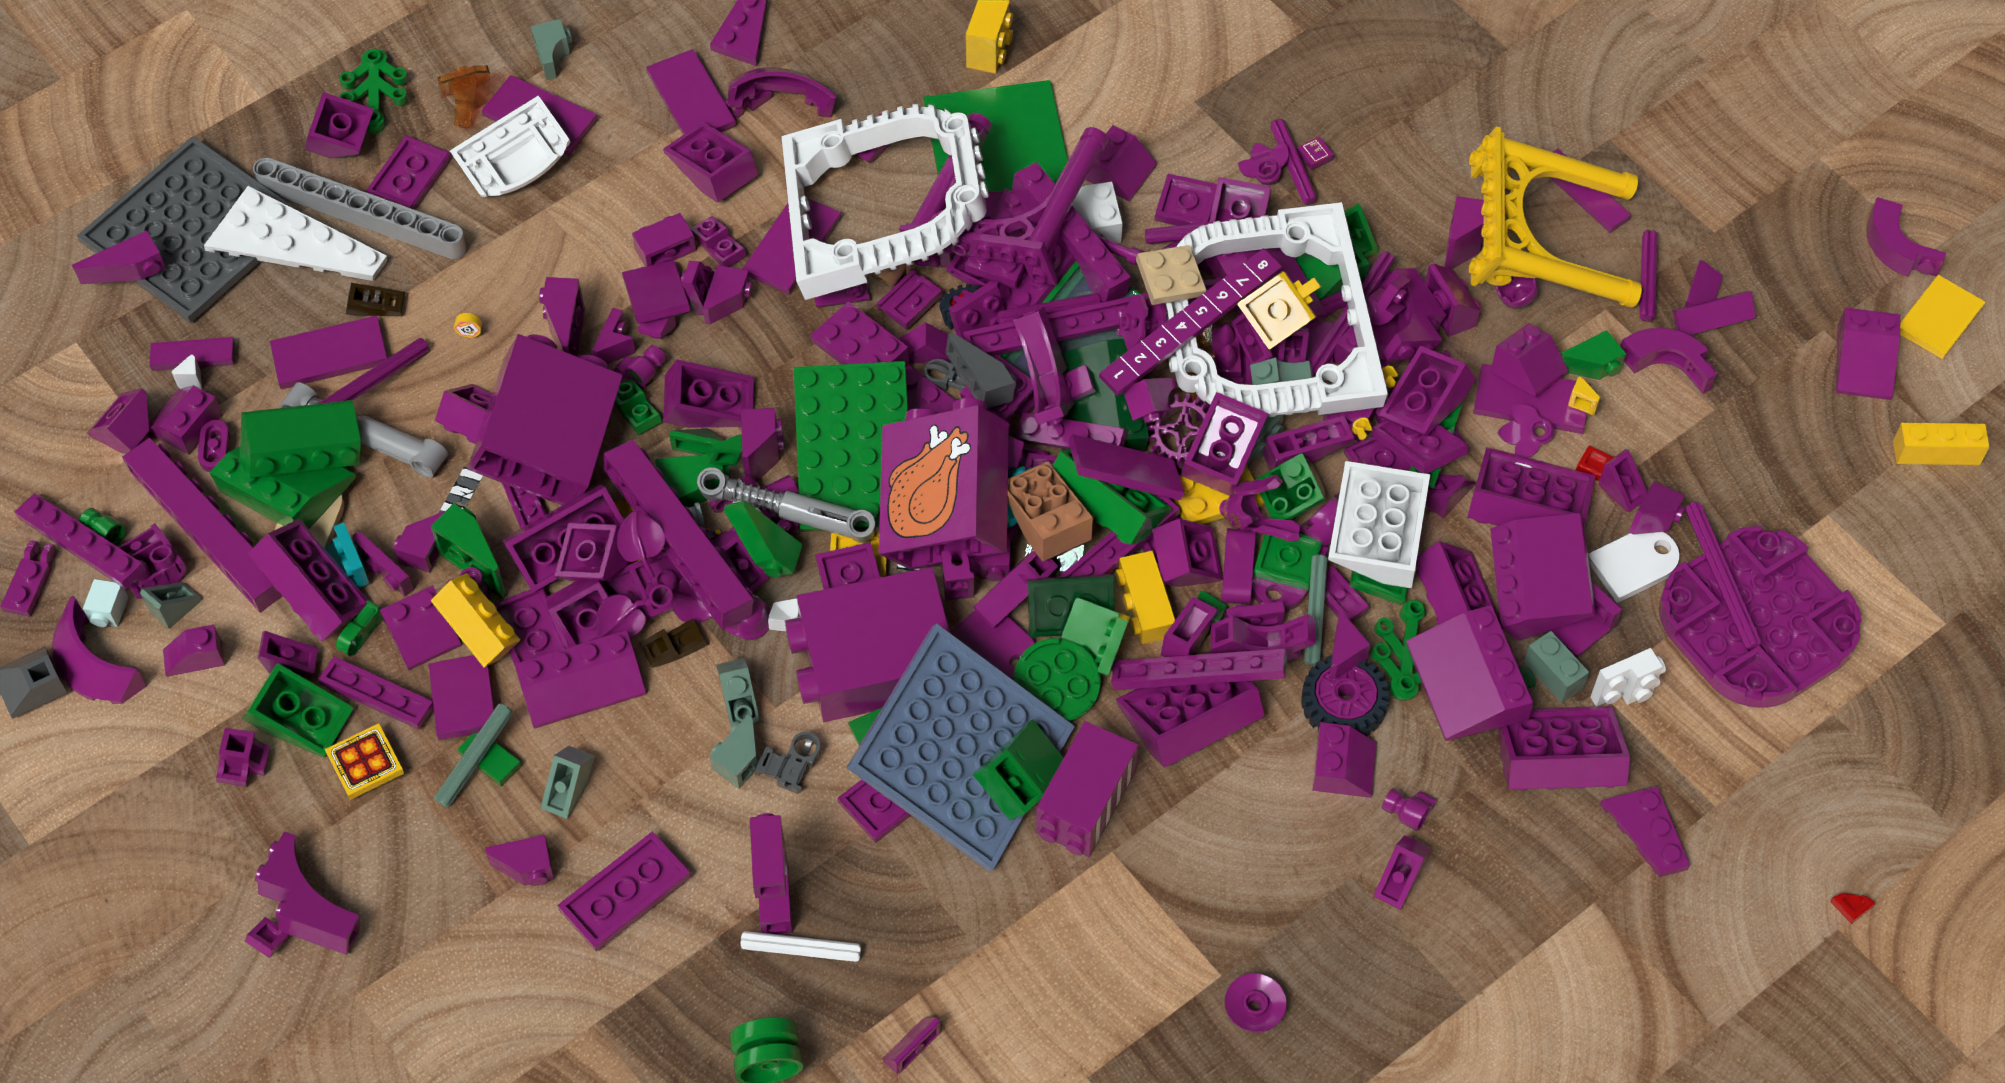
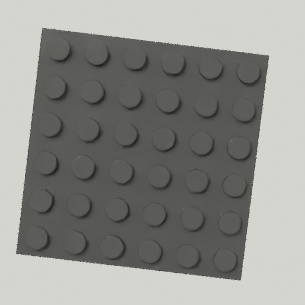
M191 137L81 231L77 237L80 243L96 254L147 230L161 254L166 269L145 279L134 280V282L191 323L260 262L256 257L240 255V257L231 256L229 252L215 250L214 253L205 251L204 248L205 243L247 186L295 210L297 209L201 141Z

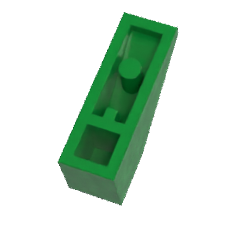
M745 500L725 505L724 512L753 562L763 569L765 574L778 578L794 573L802 543Z

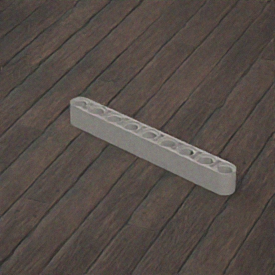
M271 158L259 159L253 166L257 182L280 198L449 259H459L466 254L467 245L463 230L456 224Z

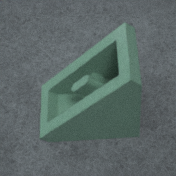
M184 582L142 588L140 592L149 612L168 629L174 626L201 601V597Z

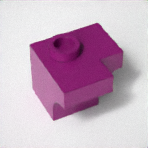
M225 728L218 754L219 762L216 782L246 787L249 774L264 776L270 753V745L258 741L255 738V732Z

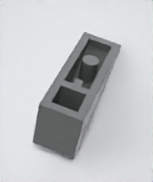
M954 333L948 334L946 355L974 398L986 402L987 409L1012 402L1014 389H1016V380L1014 375L1008 372L1004 364Z

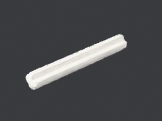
M744 931L741 936V948L746 950L855 962L859 961L861 956V945L858 943Z

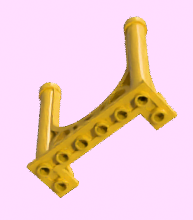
M1496 126L1489 135L1484 137L1482 144L1477 150H1473L1469 157L1471 177L1477 178L1478 175L1482 176L1484 174V182L1481 188V192L1484 194V203L1481 209V213L1484 215V225L1481 231V235L1484 237V247L1479 255L1473 258L1469 264L1471 285L1476 287L1478 283L1483 284L1486 280L1491 285L1502 286L1510 283L1512 276L1539 278L1618 301L1622 306L1634 308L1641 296V283L1570 263L1550 254L1537 242L1528 228L1523 212V196L1529 182L1541 177H1554L1630 200L1638 186L1637 175L1628 172L1619 173L1505 138L1504 132H1501V128ZM1511 168L1518 173L1519 181L1509 176ZM1505 188L1511 190L1507 195L1505 194ZM1505 213L1507 214V216H1508V218H1509V219H1507L1506 221H1505ZM1507 229L1517 233L1522 242L1520 244L1512 242L1508 237ZM1526 247L1529 252H1525L1522 250Z

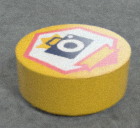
M462 313L455 318L454 330L458 335L474 338L481 333L482 321L478 316L471 313Z

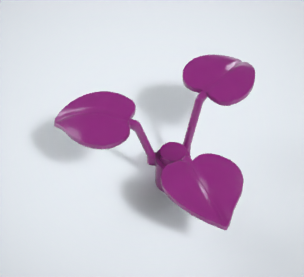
M638 510L630 513L622 522L617 534V548L620 555L626 561L633 562L641 558L651 579V583L645 589L646 599L632 604V601L626 595L616 594L603 600L597 611V639L627 630L629 638L634 637L642 630L646 621L644 613L637 607L649 606L651 603L655 607L662 608L669 605L671 600L674 599V613L683 622L693 618L696 623L712 617L684 578L679 582L678 591H671L665 583L657 580L646 557H653L660 553L665 544L664 532L655 520Z

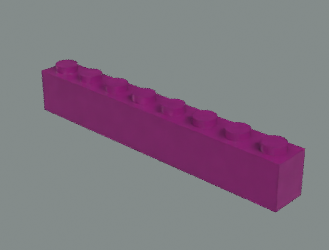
M148 438L122 456L128 471L259 613L283 597L274 588L267 576L256 567L254 561L248 555L253 549L251 546L253 543L244 531L239 533L235 529L236 524L227 513L222 515L218 511L220 508L210 495L205 497L202 494L203 489L194 478L189 480L185 476L187 472L178 461L173 463L169 459L171 455L162 444L157 446L151 438Z
M631 440L605 452L604 471L634 511H640L661 526L665 536L663 551L720 628L723 630L752 616L754 596L751 590L741 584L736 570L726 564L721 550L711 544L706 530L696 524L691 510L681 504L676 490L666 484L661 470L658 467L654 468L646 450L639 448L636 442Z

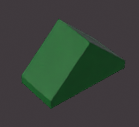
M1360 203L1344 210L1350 237L1364 257L1368 258L1377 253L1379 250Z

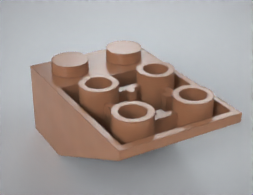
M1045 462L1008 479L1007 502L1028 544L1042 562L1092 540L1093 517L1049 462Z

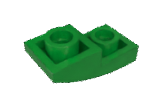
M632 379L619 385L614 404L638 435L662 422L659 413L646 400L644 392Z

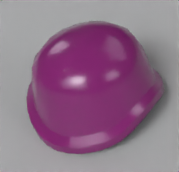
M753 594L752 616L724 630L745 640H754L762 637L769 630L768 618L770 609L767 603Z

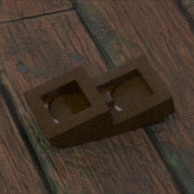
M693 618L668 633L665 629H662L639 643L652 668L681 659L708 645Z

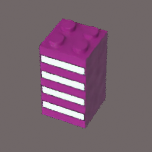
M1084 721L1036 807V833L1049 843L1057 842L1075 855L1083 854L1090 858L1136 772L1138 744Z

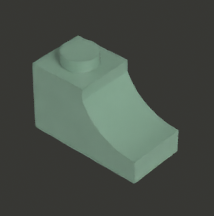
M561 19L531 26L534 44L546 80L557 78L556 67L562 57L570 54L568 44L572 43L569 28H563Z
M1275 357L1250 365L1253 385L1314 378L1310 361L1287 363L1279 361Z

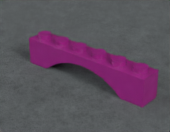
M1036 162L1015 173L1012 193L1026 211L1029 212L1046 200L1055 184ZM1071 206L1063 221L1059 236L1076 259L1088 287L1093 293L1100 295L1101 303L1126 296L1131 279L1130 275L1076 209Z

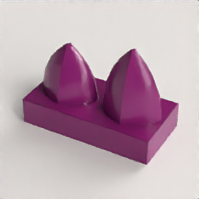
M1224 323L1221 327H1210L1211 354L1216 366L1217 375L1222 378H1241L1239 340L1232 326Z

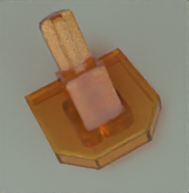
M488 65L472 66L469 68L463 66L453 70L452 73L437 77L441 98L453 96L456 104L454 125L456 127L468 128L470 126L471 109L475 103L476 87L490 80Z

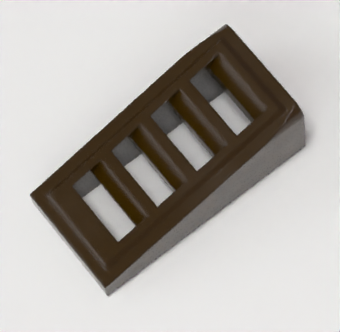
M351 282L346 314L353 316H401L405 292ZM368 299H374L373 303L368 302ZM379 299L384 300V305L378 304ZM390 300H396L395 307L389 306Z

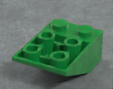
M1032 719L972 775L1010 821L1027 813L1042 798L1064 757Z

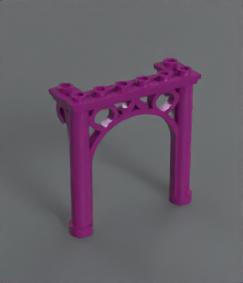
M971 113L967 119L971 128L976 127L980 143L976 144V146L979 145L981 148L992 128V124L985 116ZM1088 127L1084 130L1052 192L1039 206L1027 213L1012 218L998 220L981 219L973 222L969 230L970 232L964 230L959 236V242L956 245L951 243L944 248V252L961 256L968 255L983 259L1002 260L1008 263H1022L1025 265L1032 282L1056 285L1058 281L1055 269L1058 267L1061 258L1060 246H1057L1056 242L1063 221L1099 153H1102L1109 141L1107 135L1094 127ZM949 155L913 221L900 225V232L926 224L945 210L946 193L956 183L952 155ZM1038 221L1036 227L1033 228L1032 224ZM1020 228L1027 230L1020 237L1008 236L1011 232ZM938 253L930 255L927 261L923 262L922 259L914 261L915 264L923 267L938 268L940 265Z

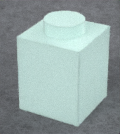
M94 579L83 610L90 623L98 627H106L107 625L118 627L129 597L125 589L117 583Z

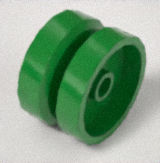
M769 1017L749 1021L735 1027L730 1032L731 1052L736 1056L733 1063L735 1079L740 1083H779L797 1076L803 1070L802 1053L797 1047L799 1044L797 1024L787 1018Z

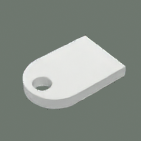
M1664 532L1635 535L1630 533L1589 553L1588 560L1590 567L1614 600L1619 603L1668 579L1672 571L1677 567L1679 550L1674 540ZM1658 545L1664 546L1668 549L1669 553L1659 554L1654 547Z

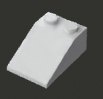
M1106 182L1081 187L1072 206L1096 235H1103V238L1121 243L1122 220L1113 183Z

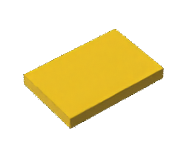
M1937 275L1901 321L1900 335L1943 360L1982 310L1986 302L1944 277Z

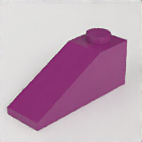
M147 230L72 264L80 284L142 280L166 269L161 254Z
M1343 415L1266 437L1263 456L1270 471L1300 453H1303L1313 463L1353 442L1354 436Z

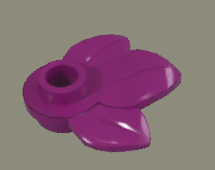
M1282 142L1271 150L1260 143H1255L1250 159L1238 162L1239 169L1246 177L1256 178L1262 184H1272L1280 178L1281 168L1289 159L1288 147Z
M1513 404L1511 406V413L1514 421H1510L1498 430V436L1504 442L1516 445L1515 455L1526 458L1536 454L1539 446L1550 442L1554 435L1552 423L1545 418L1539 417L1535 408L1525 404ZM1542 428L1545 434L1537 436L1534 430Z

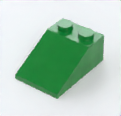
M453 503L430 526L440 556L462 571L466 568L478 569L481 572L482 578L487 582L489 590L504 599L507 594L499 567L476 521L475 514L468 508L462 509Z
M277 663L270 671L242 720L266 734L324 758L327 754L325 749L333 744L354 707Z

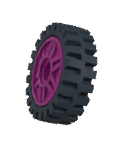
M1332 655L1327 656L1325 662L1321 659L1316 663L1315 667L1312 666L1303 684L1301 704L1302 709H1304V716L1306 719L1309 718V724L1313 728L1317 726L1319 732L1320 722L1351 726L1367 737L1370 735L1371 730L1374 732L1379 727V724L1384 720L1388 708L1389 691L1387 680L1384 681V674L1382 671L1377 672V666L1373 662L1367 665L1368 659L1336 679L1329 678ZM1340 695H1347L1351 699H1343Z

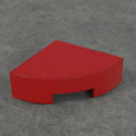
M1847 893L1838 894L1830 901L1851 924L1870 911L1876 904L1867 896Z

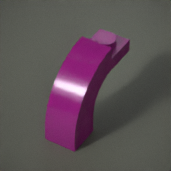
M1877 197L1867 223V238L1874 254L1887 267L1908 277L1911 269L1923 274L1937 277L1946 253L1909 240L1902 233L1899 226V217L1903 205Z
M1650 328L1638 331L1622 340L1620 347L1626 353L1624 362L1634 374L1653 364H1669L1682 370L1702 394L1712 389L1717 373L1714 367L1705 361L1708 349L1694 337L1673 329Z
M1309 614L1277 626L1251 625L1233 615L1211 624V650L1216 653L1285 649L1287 661L1301 657V649L1316 644L1315 618Z

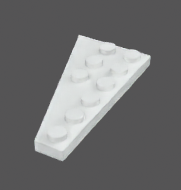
M247 186L204 245L205 251L215 253V250L229 252L231 256L256 257L259 261L298 268L301 265L312 267L314 271L320 272L329 270L340 272L342 276L370 281L375 280L387 263L386 255Z

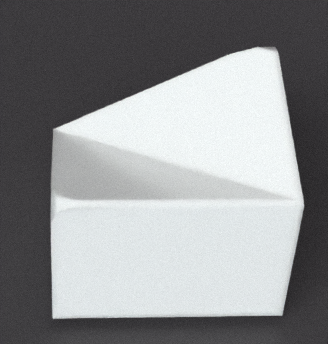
M797 599L773 603L768 618L769 630L786 631L785 620L799 617Z

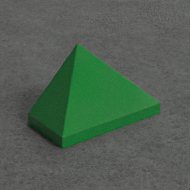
M708 428L671 430L669 434L672 450L695 455L709 454L710 445L723 441Z

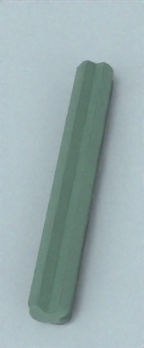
M1313 555L1311 562L1308 614L1315 618L1316 644L1305 648L1304 663L1308 666H1316L1321 656L1327 557L1324 555Z
M501 703L496 706L434 796L436 802L444 807L451 805L512 716L513 711L509 707Z

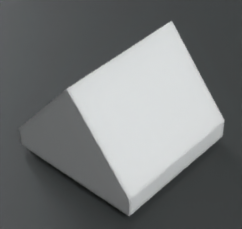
M191 354L172 370L173 377L180 389L193 385L202 389L201 370L195 356Z

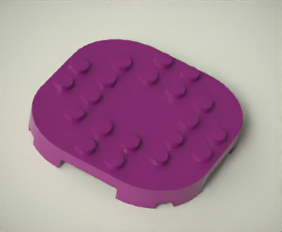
M1752 526L1729 533L1726 540L1720 543L1719 546L1761 640L1760 646L1752 650L1745 649L1704 554L1687 564L1682 562L1672 571L1660 597L1659 615L1661 624L1671 641L1719 694L1741 705L1766 708L1778 706L1792 700L1840 669L1849 660L1859 641L1862 619L1859 607L1850 592L1846 590L1842 593L1807 555L1809 547L1801 540L1779 529L1776 533L1761 530L1762 526Z

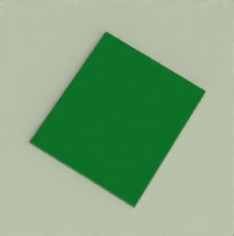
M1050 80L923 97L925 107H928V104L944 112L946 109L951 114L963 113L966 117L971 113H978L985 116L991 122L992 128L980 148L983 161L979 162V164L982 163L986 179H983L982 182L985 181L988 191L1004 192L1005 189L1012 191L1015 173L1036 162L1054 184L1057 183L1068 159ZM931 138L937 174H939L949 155L944 152L939 139Z

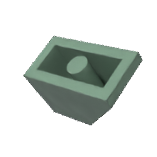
M567 746L555 754L540 809L565 819L569 818L588 784L595 756L571 746Z

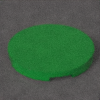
M1049 638L1031 645L1023 652L1016 664L1013 681L1071 723L1083 717L1096 702L1100 689V672H1097L1098 666L1095 659L1083 646L1059 638Z

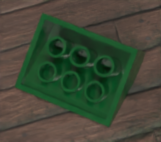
M1124 339L1104 340L1062 352L1067 369L1062 374L1086 365L1089 367L1096 392L1074 401V405L1068 411V415L1063 417V419L1125 429L1127 436L1124 447L1145 452L1149 439L1147 423L1144 420L1133 421L1124 393L1117 397L1099 378V373L1129 351L1126 348Z

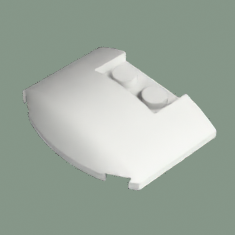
M537 96L456 146L450 152L481 197L498 196L523 188L544 175L561 158L566 147L570 144V140L541 98Z

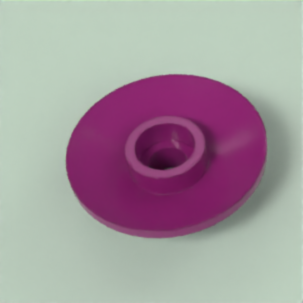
M1246 974L1234 980L1228 987L1224 1001L1225 1010L1229 1019L1240 1029L1252 1033L1266 1032L1276 1027L1283 1019L1286 1011V996L1281 986L1274 979L1263 974ZM1253 1003L1258 1004L1260 1009L1253 1011L1249 1008V1005Z

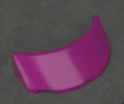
M766 67L750 70L735 77L728 85V107L736 108L742 107L743 100L749 96V99H754L755 89L805 94V104L811 105L813 103L817 107L818 116L831 117L836 98L834 93L812 77L785 68Z
M71 596L53 634L52 653L55 666L62 679H65L69 687L79 695L93 701L99 699L111 701L112 704H123L147 686L135 667H122L105 662L92 654L84 646L82 641L86 639V636L83 632V624H87L89 619L77 599Z

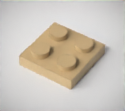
M1190 245L1137 254L1136 262L1152 305L1197 298L1206 292Z

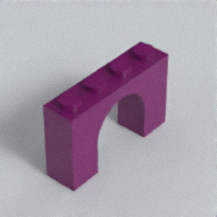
M763 813L757 817H750L753 889L755 898H759L761 932L767 934L792 933L789 865L781 815Z

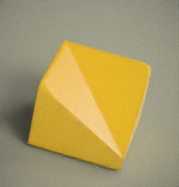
M1579 376L1572 390L1568 406L1594 415L1601 398Z

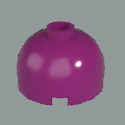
M1340 491L1334 496L1337 500H1339ZM1334 498L1328 501L1305 522L1309 526L1308 528L1305 525L1300 527V532L1316 541H1320L1322 543L1321 546L1331 545L1338 501H1335Z

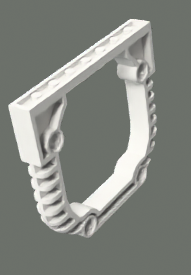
M912 104L913 108L904 109L903 106H899L895 112L882 111V115L874 117L873 114L868 115L867 120L861 122L858 119H854L852 124L844 126L842 119L782 136L796 281L805 300L867 283L866 274L875 272L878 275L882 274L883 269L891 268V270H896L898 265L906 263L907 266L913 265L915 260L922 259L924 262L929 260L930 255L935 253L941 255L944 253V248L951 243L956 245L959 242V236L965 229L969 231L973 222H977L985 216L987 211L985 198L989 197L985 181L982 182L983 179H986L982 163L979 164L980 161H983L979 145L976 146V144L980 143L976 127L971 128L965 114H951L946 109L944 112L928 104V107ZM921 136L939 139L944 152L952 155L956 183L946 193V209L932 221L911 230L861 244H856L852 239H842L834 245L820 242L814 238L809 239L808 230L812 229L809 215L806 214L807 211H810L807 197L804 195V187L814 184L830 167L838 168L846 165L850 161L851 155L900 140Z
M1342 202L1278 210L1276 216L1265 215L1259 218L1248 217L1242 220L1215 221L1212 224L1199 226L1184 236L1177 247L1190 245L1197 265L1204 259L1220 254L1260 250L1263 248H1281L1282 252L1290 257H1298L1307 253L1327 265L1338 264L1343 282L1341 288L1342 299L1348 303L1349 307L1347 310V320L1349 326L1353 325L1358 347L1354 348L1347 359L1339 366L1334 364L1322 365L1318 368L1314 378L1261 385L1236 384L1217 375L1212 357L1207 352L1198 349L1195 337L1169 357L1170 371L1175 372L1178 386L1183 391L1189 393L1196 392L1203 402L1206 401L1210 405L1216 392L1262 410L1268 413L1269 417L1284 414L1292 415V413L1300 412L1308 413L1309 411L1316 410L1318 415L1384 406L1388 395ZM1187 299L1164 303L1167 311L1166 322L1189 305ZM1187 372H1194L1197 376H1190ZM1324 380H1328V381H1331L1333 384H1332V385H1328V384L1324 383L1323 381H1324Z

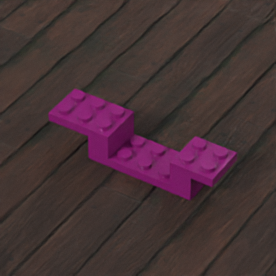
M850 302L842 306L810 335L811 342L840 364L905 361L907 411L922 408L942 413L953 410V402L956 400L909 365L908 346ZM969 393L964 398H974V396ZM990 408L987 409V410L990 411L991 413H993V414H995L996 416L1000 417V416L997 415L995 412H993Z

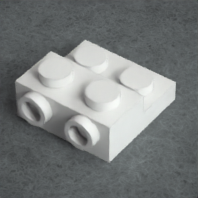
M1649 648L1601 669L1590 698L1596 707L1604 703L1612 704L1621 697L1627 705L1635 701L1639 703L1644 702L1653 695L1654 688L1660 686L1659 676L1666 671L1665 664Z

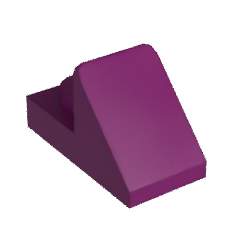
M612 308L592 349L593 356L601 358L607 364L635 353L633 338L625 335L627 322H625L623 310Z
M264 631L262 632L258 659L268 673L279 663L292 672L309 678L314 674L318 648Z

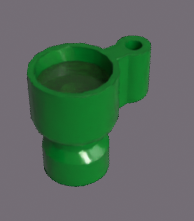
M95 508L86 509L80 516V523L115 546L123 540L126 528L112 516H103Z

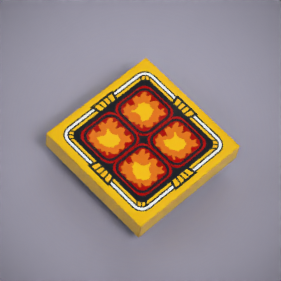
M379 723L325 749L350 800L404 774Z

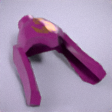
M1277 475L1241 483L1234 488V493L1220 504V514L1235 528L1245 532L1250 530L1275 536L1286 541H1298L1300 526L1292 520L1267 519L1264 515L1260 514L1254 494L1276 489L1282 484L1283 481Z

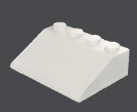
M1345 461L1328 560L1380 583L1412 588L1430 474Z

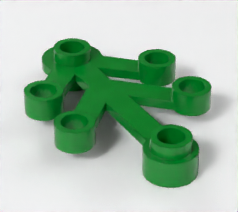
M370 49L362 55V64L352 72H343L339 76V80L344 89H351L356 85V81L368 72L369 77L352 92H343L339 97L346 100L351 99L350 101L356 103L368 93V107L374 110L367 132L377 134L385 128L384 117L379 112V90L390 97L396 105H403L408 100L406 90L401 87L394 88L380 78V72L391 77L396 85L405 84L408 77L404 68H394L387 63V56L384 51Z
M1409 600L1400 609V618L1405 623L1403 645L1393 633L1394 625L1390 619L1380 618L1374 626L1375 633L1382 637L1386 644L1377 643L1371 650V657L1376 662H1379L1391 678L1390 692L1394 698L1400 701L1413 699L1418 693V685L1422 683L1418 672L1412 674L1414 662L1406 645L1407 640L1417 636L1418 623L1425 615L1424 606L1418 600ZM1380 625H1385L1388 630H1383ZM1377 650H1382L1384 656L1378 654ZM1391 650L1401 662L1400 670L1389 658ZM1401 683L1406 684L1408 688L1403 687Z

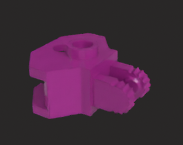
M1133 295L1126 309L1118 313L1120 329H1117L1116 335L1124 338L1127 350L1133 348L1166 322L1167 311L1164 303L1152 305L1149 297Z

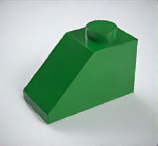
M1607 330L1561 353V357L1568 368L1567 373L1600 380L1608 375L1610 377L1616 375L1622 369L1626 355Z

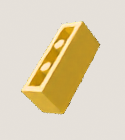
M1901 423L1893 439L1896 464L1980 465L1989 449L1985 424Z
M1153 551L1119 558V569L1115 570V576L1118 586L1124 587V606L1127 611L1131 610L1132 612L1131 627L1134 635L1139 634L1141 644L1164 640V635L1174 623L1175 618Z
M467 573L450 580L431 600L484 668L501 660L520 641L513 628L506 623L496 610L495 605L486 598L478 588L477 583Z

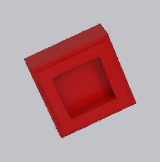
M1589 445L1577 464L1576 471L1596 475L1595 480L1600 481L1604 465L1614 457Z

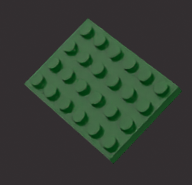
M905 361L794 367L799 494L856 511L866 510L874 517L876 528H879L882 426L905 421V413L907 412ZM859 521L855 524L854 529H868L869 523ZM800 524L801 532L825 531Z

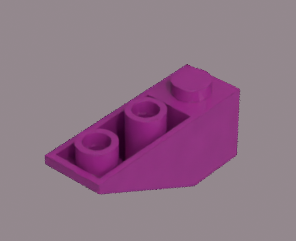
M1032 550L973 608L991 628L995 627L1028 596L1027 579L1047 578L1058 565L1051 558L1042 562L1035 551Z

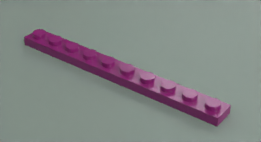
M1221 277L1203 281L1206 291L1221 281ZM1148 293L1139 294L1143 295L1144 297H1149ZM1132 296L1047 314L1057 342L1120 329L1118 313L1126 309ZM1197 298L1187 299L1188 304L1192 303ZM1013 321L965 331L962 334V339L990 356L1023 350Z

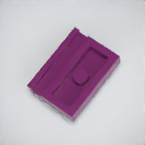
M912 269L910 273L877 302V309L879 311L883 310L889 318L907 330L942 297V290L923 276H918L916 271Z

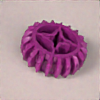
M1178 394L1174 395V404L1168 399L1170 410L1161 413V419L1154 421L1156 422L1155 425H1147L1148 431L1155 432V434L1149 435L1148 441L1157 442L1151 447V450L1153 452L1160 451L1158 456L1173 459L1174 463L1177 460V467L1179 469H1183L1184 462L1189 453L1186 450H1189L1190 443L1196 438L1200 429L1192 425L1191 410L1201 414L1204 419L1210 407V404L1207 402L1201 406L1202 400L1199 396L1192 402L1190 394H1185L1183 402ZM1182 411L1177 422L1166 424L1173 414ZM1186 425V427L1189 430L1193 431L1190 432L1188 435L1186 434V437H1183L1178 432H1176L1179 431L1180 428L1183 429L1182 426ZM1163 434L1176 437L1178 452L1168 449L1164 442Z

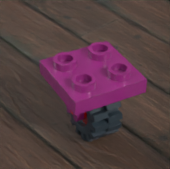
M992 281L981 288L976 284L973 288L971 284H966L965 288L962 285H958L957 290L951 288L949 289L950 294L944 293L943 298H940L939 307L945 325L950 330L955 329L956 335L961 338L965 331L998 325L997 314L999 311L1005 310L998 285Z

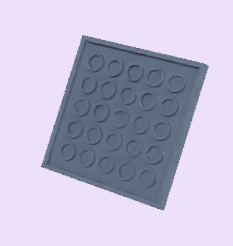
M936 623L930 628L846 768L980 866L990 871L996 866L1024 815L1009 821L972 774L1032 719L1059 753L1075 726Z

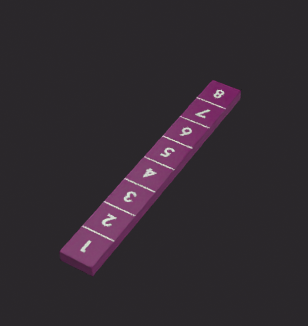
M1264 248L1102 370L1099 373V378L1118 397L1238 305L1237 303L1281 272L1282 266Z

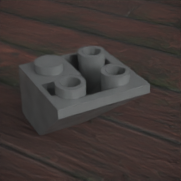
M46 646L0 667V694L12 719L67 694Z

